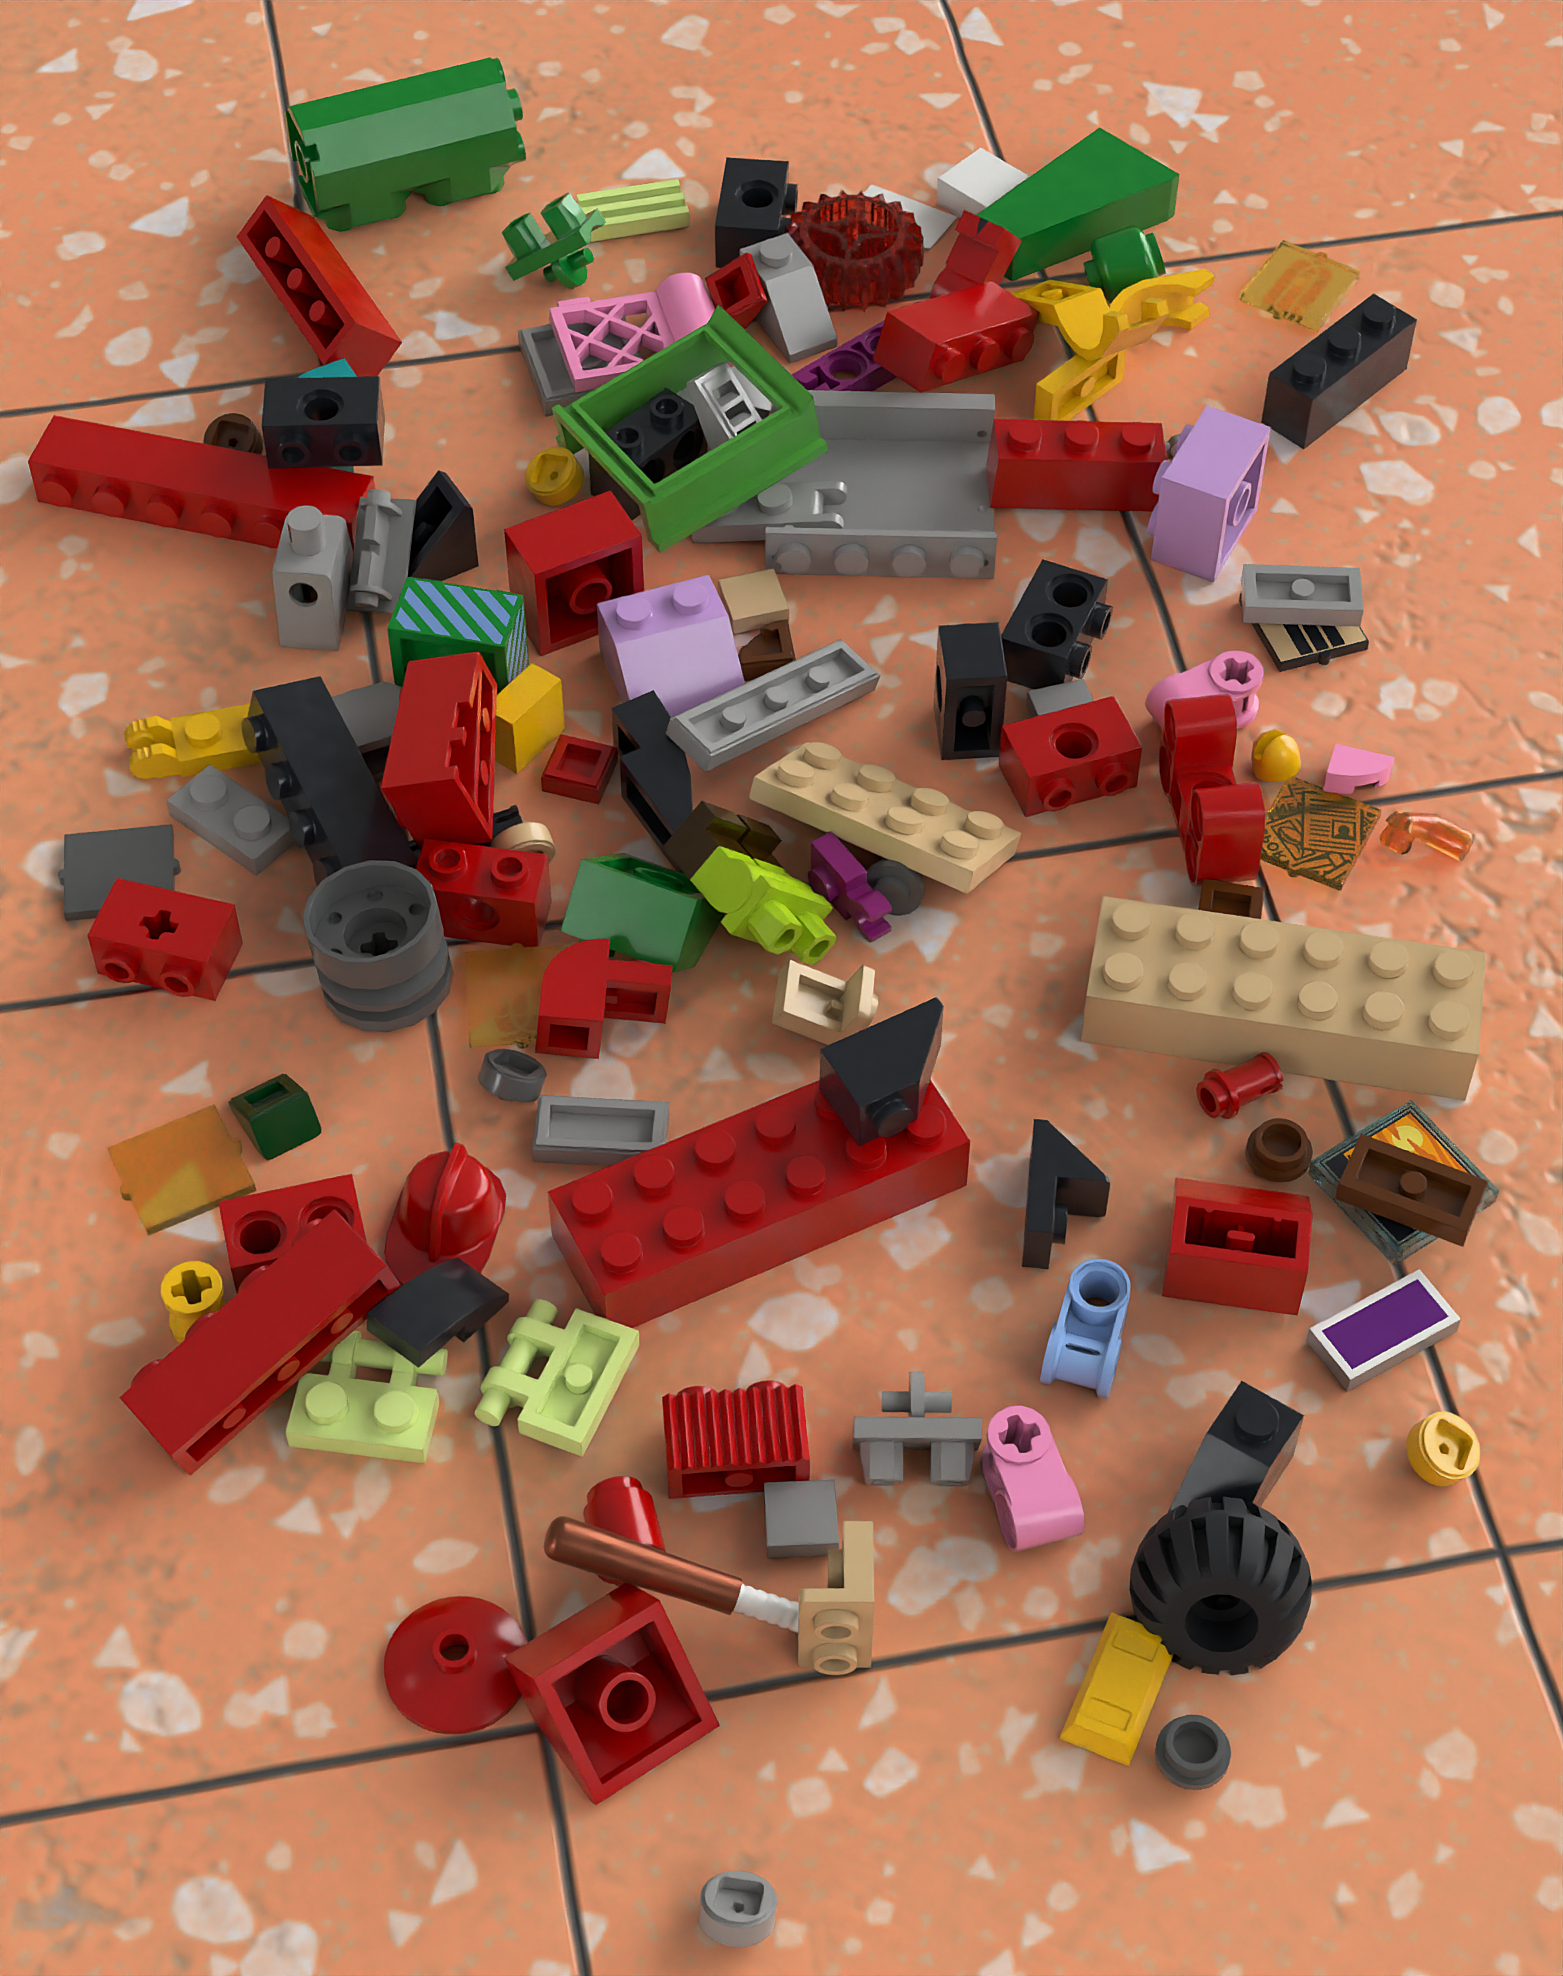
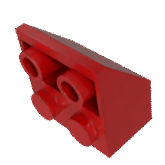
M1175 1178L1162 1297L1298 1316L1309 1269L1313 1220L1309 1196Z

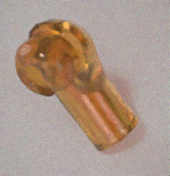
M1396 811L1389 815L1385 820L1388 825L1380 834V843L1401 855L1407 854L1412 847L1414 839H1417L1458 861H1462L1466 857L1475 839V834L1436 814Z

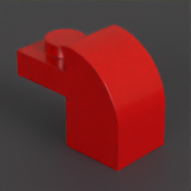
M610 939L585 940L565 948L551 960L542 978L535 1053L599 1059L604 1018L666 1024L673 965L652 964L644 960L609 959Z

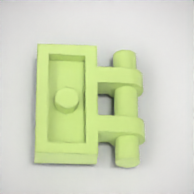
M536 1299L526 1317L517 1318L507 1337L510 1347L500 1365L490 1368L482 1382L480 1389L483 1397L474 1414L481 1422L490 1426H498L508 1408L520 1406L523 1408L517 1419L520 1434L583 1457L640 1345L639 1331L577 1308L565 1330L552 1326L558 1315L557 1308L548 1301ZM549 1357L538 1380L526 1376L534 1358Z
M353 1331L320 1360L331 1362L329 1375L306 1373L299 1379L286 1429L288 1445L290 1447L426 1464L439 1408V1396L437 1389L417 1387L416 1382L419 1373L444 1376L448 1359L447 1349L440 1348L418 1368L383 1341L362 1339L360 1331ZM358 1366L393 1370L390 1383L355 1379Z

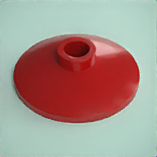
M455 1596L427 1603L407 1616L390 1638L384 1656V1678L389 1696L403 1716L428 1731L456 1735L484 1729L503 1718L522 1696L504 1657L527 1644L526 1637L521 1627L509 1613L489 1601L469 1596ZM461 1646L468 1649L467 1654L456 1661L447 1660L442 1656V1653L451 1647Z

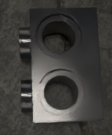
M664 388L605 432L654 484L708 453V444L694 405L668 388ZM588 452L591 495L597 496L611 490L633 521L641 514L639 505Z
M1042 559L1001 634L1008 676L1007 681L1035 690L1071 682L1073 677L1078 679L1084 677L1092 655L1091 643L1094 638L1101 640L1104 638L1112 617L1113 607L1105 604L1108 579Z

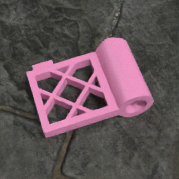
M678 273L662 281L654 292L590 301L589 296L557 301V307L549 308V321L574 391L580 392L596 389L644 361L634 356L642 346L659 352L707 324L715 311V307L705 282L698 275ZM647 313L649 318L641 328L621 320L624 316ZM585 322L596 327L587 337L568 329L567 325ZM609 332L629 340L621 350L604 344L601 341ZM589 355L609 362L606 367L583 371L581 366L582 362ZM728 362L729 366L733 367V364Z

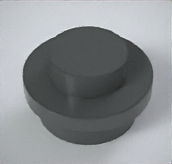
M886 858L873 864L867 870V884L872 889L880 891L892 906V912L888 914L896 916L906 915L919 907L924 896L922 874L907 868L898 861Z
M1186 1715L1170 1721L1161 1730L1156 1743L1155 1757L1160 1771L1170 1782L1184 1789L1202 1790L1215 1785L1224 1777L1230 1763L1231 1748L1223 1730L1211 1719L1201 1715Z

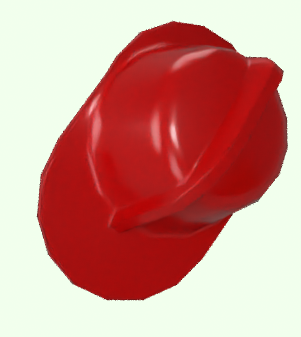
M455 1143L451 1151L428 1155L417 1162L406 1178L405 1186L398 1198L386 1234L384 1250L388 1267L402 1285L428 1269L454 1258H460L481 1273L490 1258L499 1226L505 1213L506 1192L501 1180L476 1158L468 1155L463 1144Z

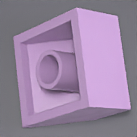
M709 575L597 603L600 654L622 703L654 690L672 718L745 684L729 616Z

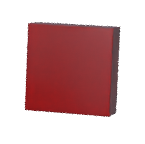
M560 734L541 776L542 791L599 805L618 762L617 747Z

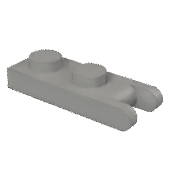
M841 481L775 483L691 534L693 543L765 540L766 527H785V525H793V528L843 529V518L836 513H823V506L844 503L847 498V486Z

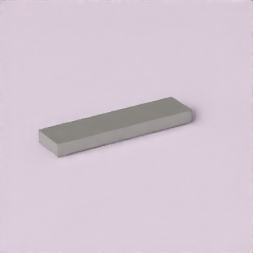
M840 639L670 718L666 734L706 772L874 691L880 675Z

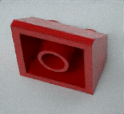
M622 1584L504 1657L533 1719L586 1796L595 1805L720 1726L661 1601L631 1584Z

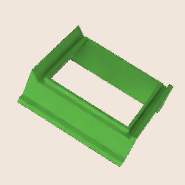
M719 304L707 324L568 406L562 408L558 404L552 408L559 433L556 436L559 447L568 449L573 455L585 448L639 505L647 540L659 553L828 452V445L820 436L813 395ZM726 361L727 363L731 362L778 409V411L656 484L605 433L664 388L677 393L687 387L686 382L717 363Z

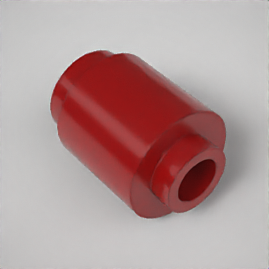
M617 1476L605 1479L590 1489L587 1494L588 1504L583 1512L585 1523L666 1552L653 1497L648 1491L643 1489L639 1480L628 1476ZM598 1575L602 1581L615 1584L618 1587L624 1584V1582Z

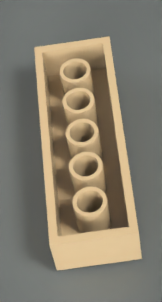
M1103 896L1086 994L1080 1042L1236 1066L1254 1058L1257 1054L1267 1052L1278 1062L1282 1073L1466 1100L1479 1056L1486 952Z

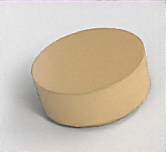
M536 822L521 823L507 828L494 838L490 846L547 854L548 863L551 862L556 853L548 828Z

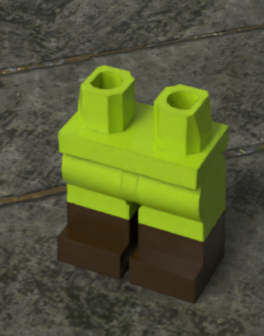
M701 801L666 842L663 849L707 901L719 912L727 913L721 923L731 935L760 943L766 951L779 955L786 951L792 954L795 953L801 962L810 965L818 963L837 941L835 934L823 921L832 911L833 907L824 896L814 893L811 886L807 883L791 877L772 855V852L782 840L768 824L740 814L736 815L732 811Z

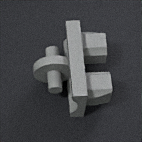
M909 1372V1392L882 1391V1412H909V1417H854L853 1449H860V1462L865 1485H901L903 1483V1449L930 1450V1485L967 1486L974 1458V1450L979 1449L982 1441V1418L925 1417V1413H952V1392H925L924 1372Z

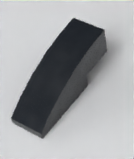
M652 690L611 708L613 746L617 747L618 755L620 756L621 796L673 868L685 874L663 849V846L693 811L691 775L685 752L666 734L671 716L655 691Z

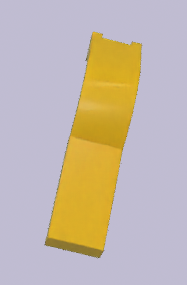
M1206 269L1142 280L1123 289L1110 303L1109 308L1111 311L1126 313L1129 325L1141 321L1142 300L1151 297L1164 299L1167 301L1169 314L1160 326H1176L1192 330L1208 318L1210 314V308L1203 303H1193L1194 297L1214 284L1215 275ZM1127 349L1090 361L1076 354L1036 384L1033 420L1069 421L1122 382Z
M1051 279L1011 293L1040 312L1037 322L1058 326L1063 338L1074 352L1088 361L1100 359L1147 342L1169 314L1166 300L1151 297L1142 300L1141 321L1129 325L1126 313L1111 311L1101 288Z

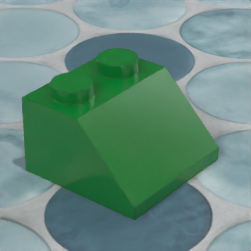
M626 853L581 859L560 931L580 938L579 942L591 939H610L609 957H614L615 951L652 964L673 965L672 972H678L696 966L726 913L715 909L685 874Z

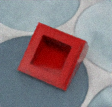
M748 252L705 278L715 309L719 304L744 329L748 328L767 302L753 257Z

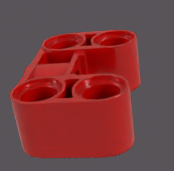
M1229 694L1171 699L1165 702L1159 747L1160 780L1164 794L1168 797L1178 835L1185 853L1188 878L1193 887L1202 886L1203 879L1229 883L1255 880L1259 870L1265 833L1264 800L1259 784L1256 782L1236 783L1232 767L1237 739V721L1234 704Z

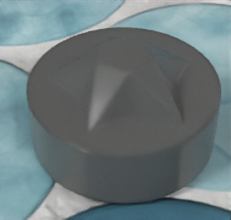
M496 1049L486 1053L484 1056L478 1081L487 1091L498 1096L501 1100L532 1102L539 1098L547 1073L540 1062L527 1054L510 1049Z

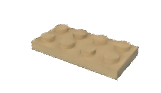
M807 741L754 776L749 795L751 800L829 833L832 831L840 839L888 860L898 861L911 870L966 894L1015 855L1021 836L1020 832L1004 826L1002 820L993 814L983 811L971 812L950 803L948 797L937 790L915 788L895 779L894 774L883 767L859 764L841 756V752L836 747L821 742L810 743Z

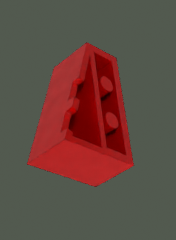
M480 652L408 661L404 684L400 689V702L381 790L395 810L399 826L402 829L406 828L420 850H422L425 838L464 844L492 842L497 683Z

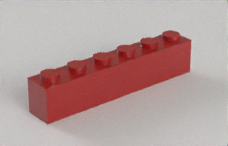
M56 415L52 417L28 460L38 502L103 514L109 517L154 524L166 528L211 535L216 538L247 542L278 549L285 518L289 512L299 506H313L320 510L322 515L340 516L346 520L352 551H354L360 497H367L368 490L375 489L374 476L329 467L268 468L266 455Z

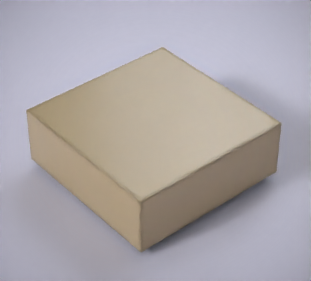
M774 568L718 580V594L729 616L733 634L761 629L766 624L788 619L789 623V606Z

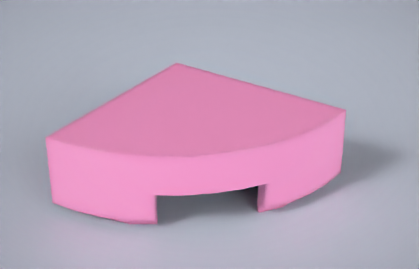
M1335 744L1326 773L1323 791L1346 795L1352 794L1355 786L1371 783L1374 789L1383 786L1391 776L1395 757Z

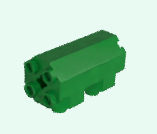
M489 57L292 105L284 112L291 157L293 162L298 161L302 173L297 178L303 196L312 215L324 219L329 229L339 232L385 219L400 217L406 210V199L413 191L424 194L426 202L435 206H446L460 200L496 193L504 186V175L509 168L516 163L526 160L524 143L520 133L517 131L515 122L523 119L522 105L515 88L506 90L505 74L499 58L492 59Z

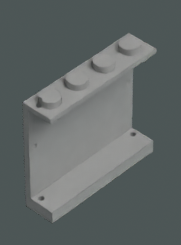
M807 390L814 397L820 436L827 443L828 452L777 483L843 482L847 486L846 501L840 505L823 506V513L839 514L844 520L843 529L793 528V525L766 527V570L774 568L776 574L994 579L997 532H994V508H990L986 462L995 416V394ZM771 403V414H773L778 409Z

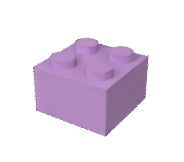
M1208 405L1194 426L1190 424L1185 425L1177 442L1175 457L1171 462L1164 460L1161 463L1154 479L1153 493L1159 495V501L1153 509L1147 528V533L1154 536L1151 560L1212 582L1216 580L1257 511L1271 427Z

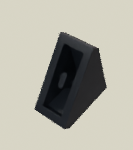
M440 470L437 471L416 499L407 577L444 581L479 566L473 508L448 474Z

